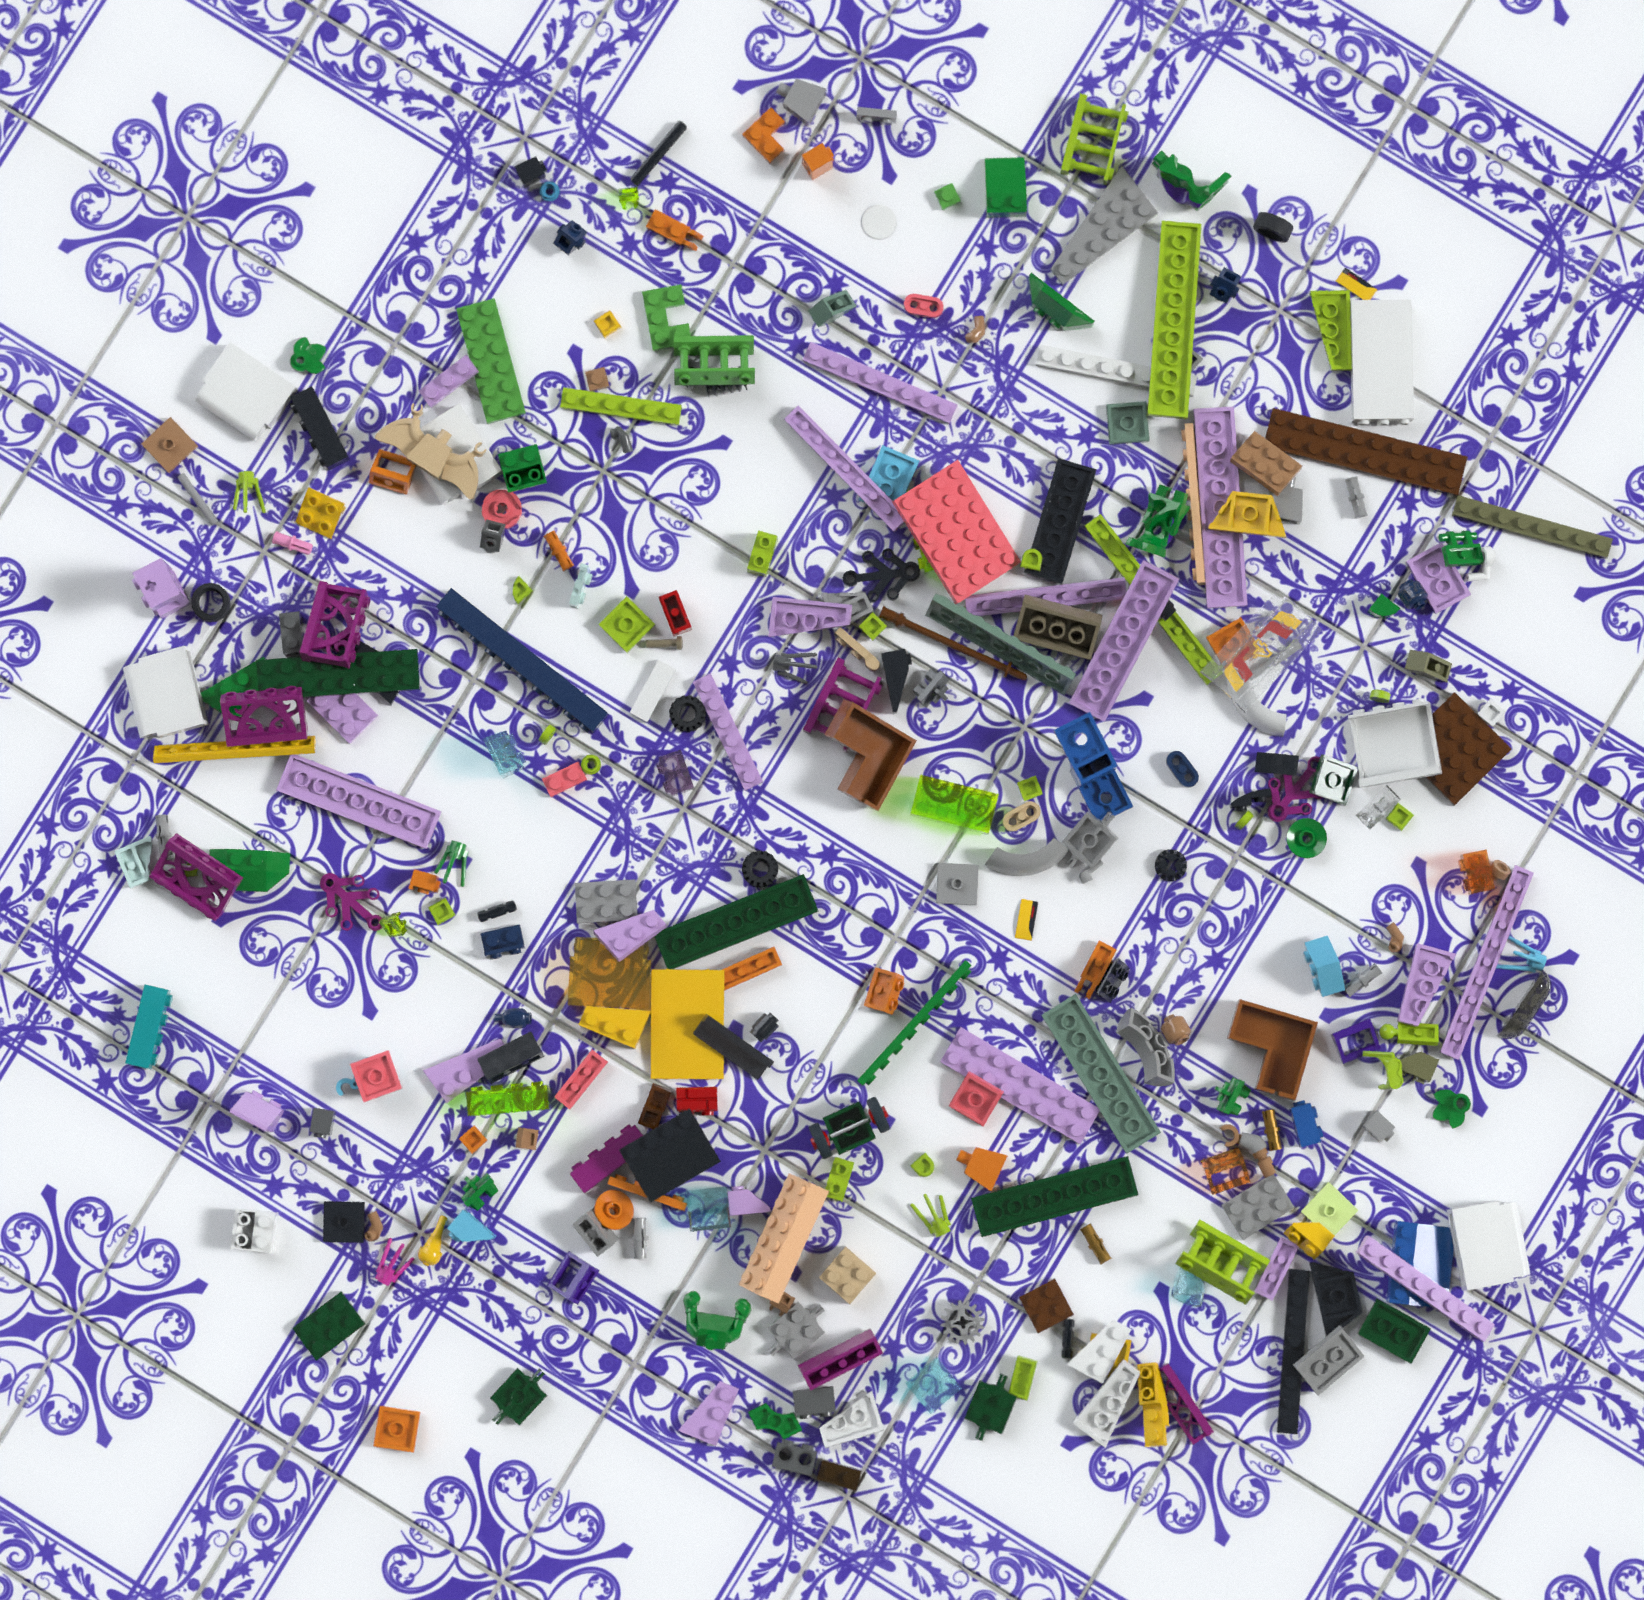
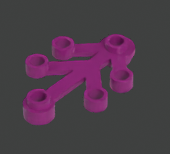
M1313 756L1308 760L1307 769L1294 785L1292 776L1283 775L1286 795L1282 801H1280L1278 790L1280 787L1279 779L1271 778L1268 781V787L1271 788L1272 804L1269 806L1267 813L1272 821L1281 822L1287 815H1308L1311 813L1312 806L1309 803H1303L1301 806H1287L1292 800L1307 798L1319 800L1322 798L1309 793L1310 790L1300 791L1313 773L1316 772V769L1312 768L1311 763L1313 761L1319 763L1320 757ZM1272 780L1277 781L1278 786L1273 788L1270 785V782ZM1307 805L1309 812H1303L1302 807ZM1274 809H1280L1281 815L1276 816L1274 814Z
M327 873L320 879L321 889L327 892L326 915L333 918L338 914V909L335 907L336 893L341 898L342 921L340 926L343 930L349 931L353 928L350 906L368 921L367 925L371 930H381L384 926L383 918L379 915H372L356 901L358 899L377 900L380 897L379 890L371 888L368 891L346 892L340 886L354 885L362 887L365 883L364 877L355 875L351 878H338L334 873ZM357 877L362 879V883L359 885L355 884ZM329 879H332L334 882L331 887L326 885ZM373 890L377 892L375 898L370 897V892ZM329 908L335 909L333 915L328 914ZM373 919L379 920L378 926L372 925ZM345 921L350 922L349 928L343 927Z

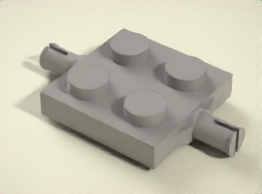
M1090 811L1086 812L1062 842L1073 854L1065 862L1066 865H1069L1068 867L1073 868L1075 863L1080 860L1085 862L1091 869L1094 868L1119 839L1108 827V824L1115 818L1114 815H1111V812H1108L1102 820L1097 819Z
M797 1301L788 1310L787 1314L784 1313L768 1327V1330L776 1340V1343L767 1349L768 1352L773 1356L782 1348L793 1359L797 1358L825 1333L818 1325L816 1319L825 1311L823 1307L819 1304L810 1312L804 1309Z

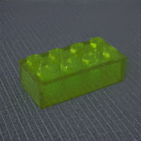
M920 774L910 816L989 835L999 794Z

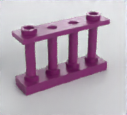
M838 657L810 713L803 732L809 735L812 731L816 732V730L823 734L826 733L828 727L821 724V721L818 720L820 714H825L826 712L835 716L838 709L826 702L829 695L833 696L835 694L867 710L874 694L879 695L883 684L880 683L882 678L877 677L876 681L872 682L847 670V667L844 666L845 660ZM838 677H846L871 689L867 700L839 688L835 684ZM843 747V751L847 752L848 749Z

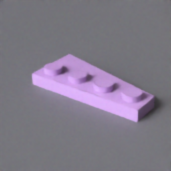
M773 597L768 637L848 626L851 623L852 605Z
M498 1039L425 1069L423 1072L445 1102L449 1103L485 1076L478 1058L505 1044L501 1039Z

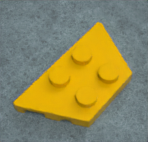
M1232 491L1227 498V502L1218 511L1214 521L1209 524V530L1286 538V533L1272 495Z

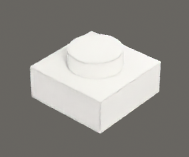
M1489 699L1477 715L1489 726L1493 727L1506 711L1492 699Z

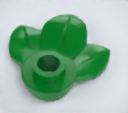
M307 337L300 338L293 346L294 354L290 358L292 369L297 372L307 371L311 374H318L325 370L320 360L325 355L326 347L321 344L310 345ZM302 359L304 363L299 364L296 360Z
M1449 1089L1434 1093L1435 1099L1440 1104L1434 1109L1433 1118L1439 1121L1449 1120L1452 1129L1462 1125L1465 1120V1112L1469 1110L1471 1105L1469 1097L1462 1093L1455 1094ZM1458 1100L1463 1101V1107L1459 1108L1457 1106Z

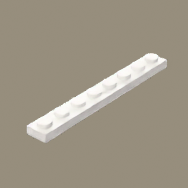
M1040 344L1037 366L1149 388L1150 366ZM1191 375L1189 395L1191 397L1194 395L1197 380L1195 375Z

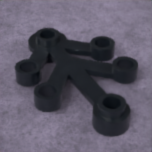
M886 548L882 552V558L885 561L893 562L900 568L891 570L874 557L871 551H865L862 554L863 562L870 563L879 571L857 574L855 571L849 570L843 575V583L847 587H854L858 582L880 580L876 587L867 594L870 603H876L879 600L880 593L891 579L901 577L894 588H890L887 591L888 599L894 601L898 599L899 592L907 582H913L919 578L920 567L918 564L911 561L905 563L894 554L892 549ZM886 551H890L892 553V556L890 558H886L884 556V553ZM865 554H871L872 559L869 561L865 560ZM911 568L914 570V574L908 575L906 571ZM853 576L854 582L849 583L847 577ZM890 591H895L897 596L894 598L890 597ZM871 593H875L877 595V598L875 600H871L869 598V595Z

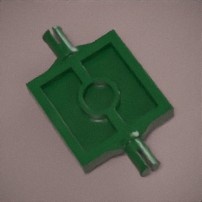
M517 1368L490 1397L500 1410L492 1419L494 1422L498 1419L497 1425L505 1417H508L520 1426L548 1396L537 1383L545 1375L542 1372L537 1377L542 1371L540 1368L532 1377L524 1374Z
M1000 1373L996 1384H989L982 1380L979 1381L965 1415V1419L979 1426L975 1438H979L980 1441H983L986 1430H992L999 1434L1004 1433L1018 1397L1004 1388L1008 1376Z

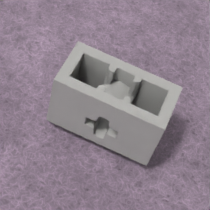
M594 1207L572 1224L597 1257L613 1246L619 1239L611 1229L601 1225L595 1215Z

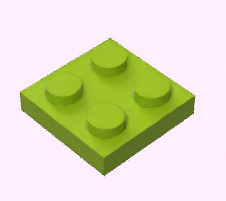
M626 596L598 625L628 653L655 626V623Z

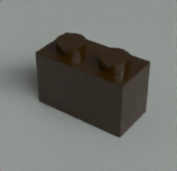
M822 1459L817 1480L856 1491L862 1470Z

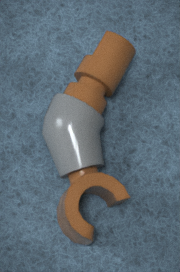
M1224 1124L1219 1127L1222 1131L1230 1129L1234 1133V1138L1229 1142L1226 1141L1224 1146L1230 1147L1237 1143L1239 1144L1238 1147L1248 1151L1250 1155L1252 1154L1254 1159H1258L1259 1162L1257 1164L1264 1178L1276 1173L1271 1157L1266 1154L1268 1153L1267 1145L1259 1135L1245 1132L1239 1134L1235 1126L1231 1124Z

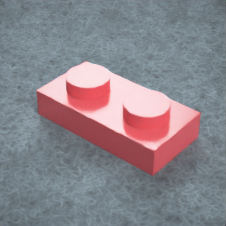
M576 762L542 780L552 798L587 781V778L579 762Z

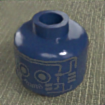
M1410 579L1400 585L1398 597L1407 609L1415 608L1419 610L1425 606L1428 593L1419 581Z

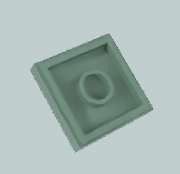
M1146 401L1106 404L1109 445L1150 441Z

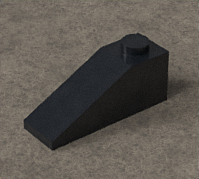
M905 649L881 653L893 714H897L909 671L908 665H912L910 653H906Z

